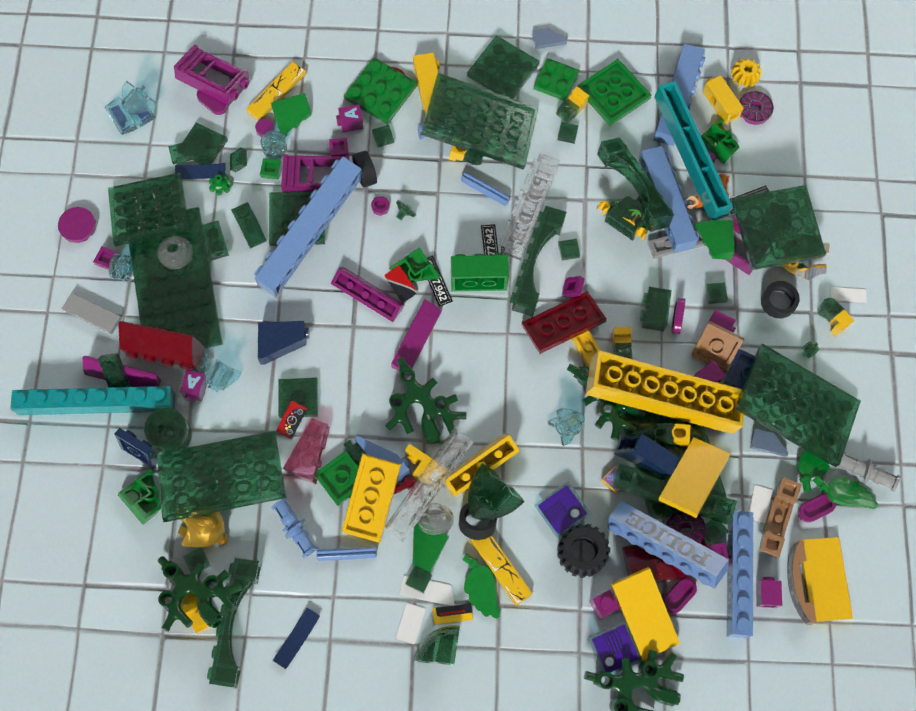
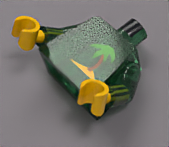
M639 195L634 200L630 196H626L624 199L620 198L610 202L601 201L596 209H601L603 211L602 215L607 213L604 222L632 241L636 236H640L641 240L644 241L649 231L648 209L644 207L648 202L646 197Z

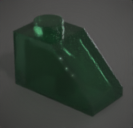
M248 202L231 209L233 217L250 249L267 241Z

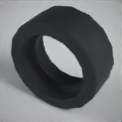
M365 150L353 154V163L362 169L360 180L362 187L365 188L377 184L376 171L369 153Z
M785 281L771 283L761 297L763 310L769 316L778 319L789 317L796 310L800 302L797 289ZM773 291H782L789 296L791 304L787 309H779L771 303L769 296Z
M480 500L466 503L460 510L458 522L460 531L464 536L473 540H483L492 536L497 523V513L493 506ZM478 513L486 516L490 522L484 527H475L466 521V517L470 514Z

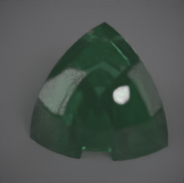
M483 463L479 466L472 478L468 491V508L473 518L479 520L497 519L513 512L525 502L511 485L506 484L500 478L497 472Z
M460 625L440 627L429 633L419 644L413 661L454 666Z

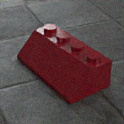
M119 321L120 350L126 354V357L131 359L140 357L150 363L159 361L161 364L173 367V364L179 365L180 368L191 371L192 368L199 370L205 347L194 336Z
M703 539L700 544L708 548ZM638 545L622 547L628 576L649 567L656 583L692 577L691 575L684 574L677 567L665 563L661 558L647 553L645 549Z

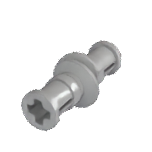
M842 452L836 468L839 469L841 467L855 475L864 477V484L872 480L876 484L891 488L893 492L896 490L901 475L895 476L884 469L876 468L877 464L872 466V459L870 458L865 463L860 459L845 455L846 452Z

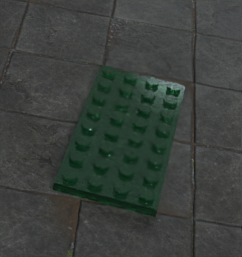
M195 207L125 221L140 324L192 335L205 348L223 345L200 208Z

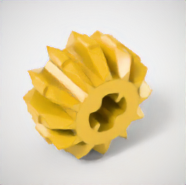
M748 57L745 60L740 58L738 62L734 63L731 71L733 82H738V86L744 85V88L748 87V85L753 87L755 83L759 82L762 74L760 63L755 64V59L750 61Z

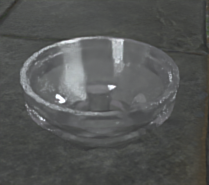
M180 236L165 238L158 247L160 262L170 269L182 268L192 258L193 251L190 243ZM171 244L178 245V250L171 253L168 252V247Z
M441 503L428 504L427 508L424 506L418 513L420 516L417 520L418 527L422 532L429 535L443 534L454 523L451 509ZM432 509L440 510L436 515L429 514V511Z

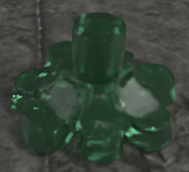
M397 200V208L400 211L396 217L399 220L408 215L412 217L417 215L411 210L412 207L407 204L405 206L402 201Z

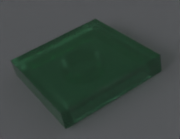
M196 122L177 151L179 154L201 165L212 164L228 139L226 136Z

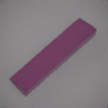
M345 267L338 269L331 282L332 285L391 322L395 321L405 306L399 300Z
M423 301L391 363L393 369L397 371L400 369L397 359L404 357L406 364L410 365L411 369L416 363L442 312L441 309L431 302Z
M86 355L82 358L83 372L87 376L130 387L160 386L161 379L156 373Z

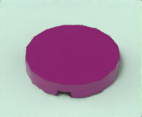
M82 207L66 210L58 221V230L67 241L73 243L88 240L87 238L95 233L97 227L96 219L92 213Z

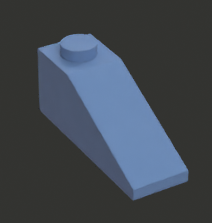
M359 436L355 437L356 444L364 454L402 464L397 484L403 478L410 475V464L404 457L401 459L396 453Z

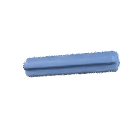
M467 172L462 175L461 181L504 206L509 203V195Z
M375 546L318 549L316 556L318 561L375 558L377 551Z

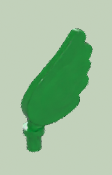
M823 430L816 432L814 438L797 461V470L802 477L799 480L802 483L804 492L812 491L811 478H815L817 475L822 476L830 469L829 463L833 459L831 455L832 448L830 447V439L825 437Z
M819 475L812 480L820 487L819 490H824L829 500L835 504L870 509L878 507V503L873 500L874 495L871 492L867 491L865 487L860 486L859 482L850 481L846 476L835 478L830 483L825 482Z
M466 553L462 560L470 565L469 568L472 569L464 583V591L466 594H469V602L475 605L476 610L481 611L485 617L491 615L497 619L500 617L493 573L488 567L479 564L477 558L474 559Z

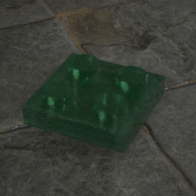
M317 377L278 379L279 418H283L291 401L307 408L304 417H318Z

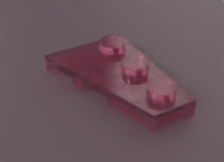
M312 418L284 465L283 470L316 485L318 479L316 474L318 468L321 467L322 461L320 458L322 450L326 446L330 427L326 423Z

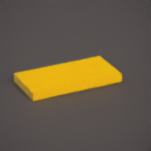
M693 437L662 491L659 501L697 518L726 465L730 453Z
M362 454L341 532L378 543L381 542L402 464Z
M839 537L799 540L804 542L807 560L801 564L807 602H814L817 622L853 619Z
M649 567L611 583L642 660L647 659L649 650L657 651V654L680 644Z

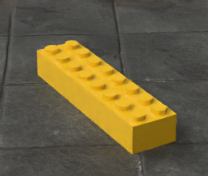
M600 350L591 358L585 395L730 434L743 427L745 390Z

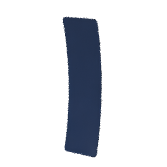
M226 163L175 165V179L215 178L216 175L225 177Z
M309 608L305 609L287 640L273 658L275 663L287 669L317 623L320 615Z

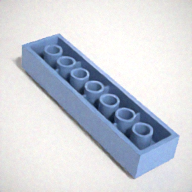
M344 156L340 161L337 159L334 162L330 175L326 174L320 183L322 186L319 190L315 189L309 198L311 199L309 204L302 206L298 219L296 221L293 220L289 224L287 234L279 238L276 243L278 245L277 248L268 253L264 266L260 265L254 273L257 285L275 298L361 180L362 169Z

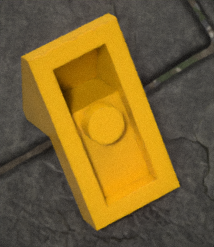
M410 444L405 449L406 459L415 465L419 464L413 473L414 478L441 473L442 464Z
M192 593L184 596L181 601V608L193 621L192 627L196 634H199L209 628V626L199 615L197 596Z

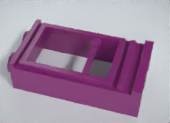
M195 44L174 65L175 79L227 105L237 100L240 93L247 89L250 83L247 70L243 71L199 49ZM202 63L207 67L200 71V75L193 72ZM212 68L232 78V80L226 87H223L203 76Z
M283 154L281 181L283 195L311 196L315 189L319 190L322 186L320 183H312L314 181L313 167H332L337 159L340 161L343 156H288V154ZM300 166H310L309 183H299Z

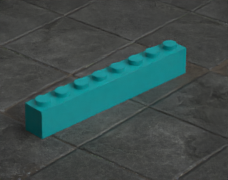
M676 81L659 85L654 96L709 220L727 217L733 208L732 203Z
M171 386L12 390L10 409L17 415L174 412L175 392Z

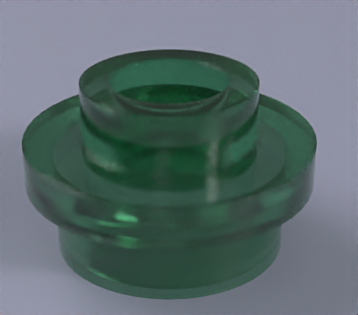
M809 341L802 347L803 351L801 354L811 358L820 350L818 343Z

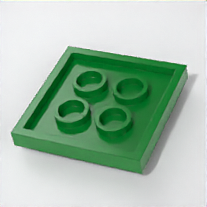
M373 57L344 94V99L354 105H360V109L388 125L416 89L417 82Z
M616 59L577 85V87L589 95L588 103L609 126L650 100L652 96L619 59Z

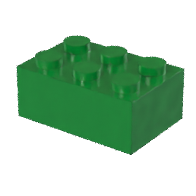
M495 253L493 255L475 254L473 256H466L464 254H457L451 256V292L507 291L509 280L508 255Z

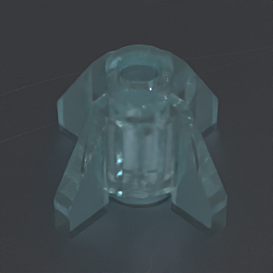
M126 81L122 86L121 103L123 110L130 115L153 110L157 102L151 98L147 100L148 95L144 91L145 86L141 85L140 88L134 89L135 86Z
M208 358L205 363L206 383L209 384L208 388L216 392L219 389L224 390L237 381L242 373L218 359L215 361Z
M561 408L556 411L557 417L548 421V425L556 427L557 432L562 435L560 436L561 444L565 446L572 441L575 435L580 433L584 427L585 418L582 413L576 410Z

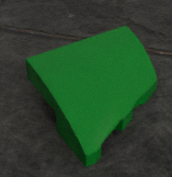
M305 93L271 102L282 139L287 136L291 129H296L303 120L311 116Z
M720 117L701 135L705 147L711 153L714 152L715 156L722 163H725L740 147L733 139L731 131L725 130L722 125L724 120Z
M711 220L695 223L694 228L702 236V242L708 247L712 259L731 260L734 255L733 220Z
M420 247L389 267L391 271L400 265L411 282L440 278Z
M151 468L118 493L120 499L142 525L153 518L162 508L157 496L158 490L154 484V473Z
M417 521L414 523L412 565L431 574L449 536Z

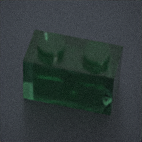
M649 286L647 292L643 293L642 304L645 305L639 317V321H642L641 328L664 332L668 323L672 290Z

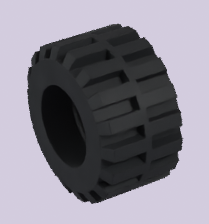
M581 523L570 527L563 534L557 547V557L560 558L559 563L565 567L564 570L567 573L571 572L572 576L576 577L578 575L580 578H585V576L591 577L606 565L610 553V547H608L609 540L605 539L604 532L600 533L598 531V527L595 526L593 528L591 524H586L585 526ZM578 540L589 542L595 551L594 558L587 562L578 560L572 552L574 542Z

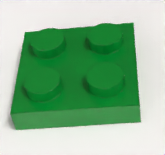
M547 58L533 89L566 102L577 79L579 70Z
M345 450L315 472L314 476L335 504L339 506L351 497L359 467Z

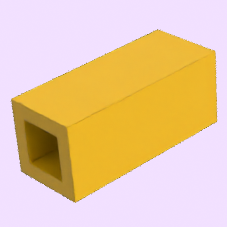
M722 76L708 79L702 92L719 117L723 118V123L727 124L739 118L744 107Z

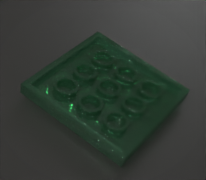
M181 172L108 188L112 238L115 247L190 231Z
M806 185L732 199L751 270L816 259L826 255Z

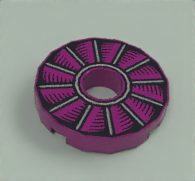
M750 91L739 100L744 107L740 117H743L745 122L749 124H763L773 114V102L763 92ZM756 105L759 107L760 110L755 111L751 108V106Z
M679 512L671 516L666 522L668 527L698 543L702 542L706 534L705 522L700 515L695 518L687 513ZM685 527H688V528L691 529V530L688 531V532H682V531H681V529H683V528H685Z

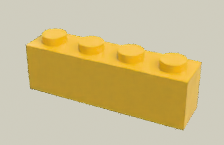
M434 52L414 55L413 67L426 124L440 123L442 117H446L448 120L450 107L449 104H445L447 95L446 90L442 89L441 86L443 85L442 74L438 73L440 69L439 60L435 59Z
M503 433L455 467L452 472L449 471L447 474L449 476L446 479V474L440 479L441 481L443 480V484L449 493L456 497L520 450L511 436Z

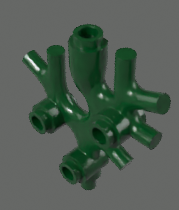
M404 357L397 359L400 367L398 369L400 380L406 386V391L403 394L394 393L390 396L389 403L395 412L385 427L391 431L398 423H401L406 434L414 432L407 416V409L411 404L419 403L424 410L421 419L422 431L430 445L441 441V433L435 422L437 416L443 418L450 436L457 434L453 421L466 419V412H455L449 409L450 404L458 401L456 394L449 397L437 396L433 399L430 392L438 382L432 377L425 385L419 384L416 381L415 372L411 369L410 365L406 364ZM406 375H411L410 380L404 379V377ZM400 400L401 404L395 405L394 401ZM439 402H443L444 407L439 408L437 404Z
M570 363L567 370L574 374L573 377L577 379L580 385L587 386L588 376H583L582 374H589V367L577 368ZM592 396L582 399L585 406L595 401L602 403L599 411L600 417L594 425L601 429L605 422L610 421L612 423V440L619 439L621 428H625L633 434L638 428L619 415L621 410H625L637 419H644L648 413L645 410Z
M164 556L158 559V563L162 566L163 575L170 583L174 584L172 591L165 590L158 597L159 604L168 611L167 618L161 627L163 630L169 632L176 620H180L186 628L193 624V621L181 608V601L187 594L192 593L197 596L199 615L209 627L217 628L223 622L222 614L211 603L214 597H218L231 612L237 609L238 606L230 597L233 593L243 590L241 582L224 587L223 581L230 576L225 569L218 576L209 575L201 582L200 575L205 568L204 565L197 563L193 572L186 575L176 563L168 561Z
M649 650L647 660L641 661L638 665L639 673L632 670L630 658H622L623 671L620 675H613L606 671H596L595 673L585 671L584 679L593 681V684L599 688H612L617 692V697L613 698L609 704L611 711H653L638 707L633 703V690L637 687H642L655 701L673 707L674 705H679L681 694L675 689L660 686L657 680L659 677L683 682L684 674L671 670V666L677 658L674 653L670 652L665 661L658 665L655 662L657 651ZM603 676L605 677L604 683L601 682Z

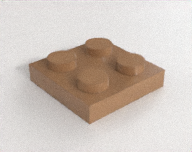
M709 321L691 355L708 364L714 360L720 369L726 372L744 338Z

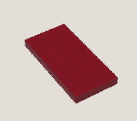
M586 291L581 296L571 298L523 321L522 327L539 354L605 323L607 318L589 292Z

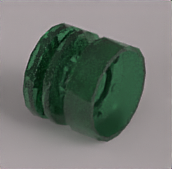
M172 408L155 410L145 422L144 433L146 439L152 446L164 454L174 455L180 453L188 447L192 440L190 423L179 411ZM169 430L173 431L174 434L172 436L167 434Z

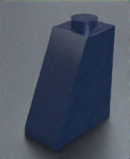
M304 321L258 322V361L260 365H265L306 346V339L310 338L309 327H306Z
M643 434L621 436L614 452L615 455L660 476L672 475L679 459L678 456Z

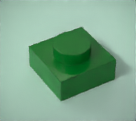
M263 158L260 177L279 180L282 166L281 160Z

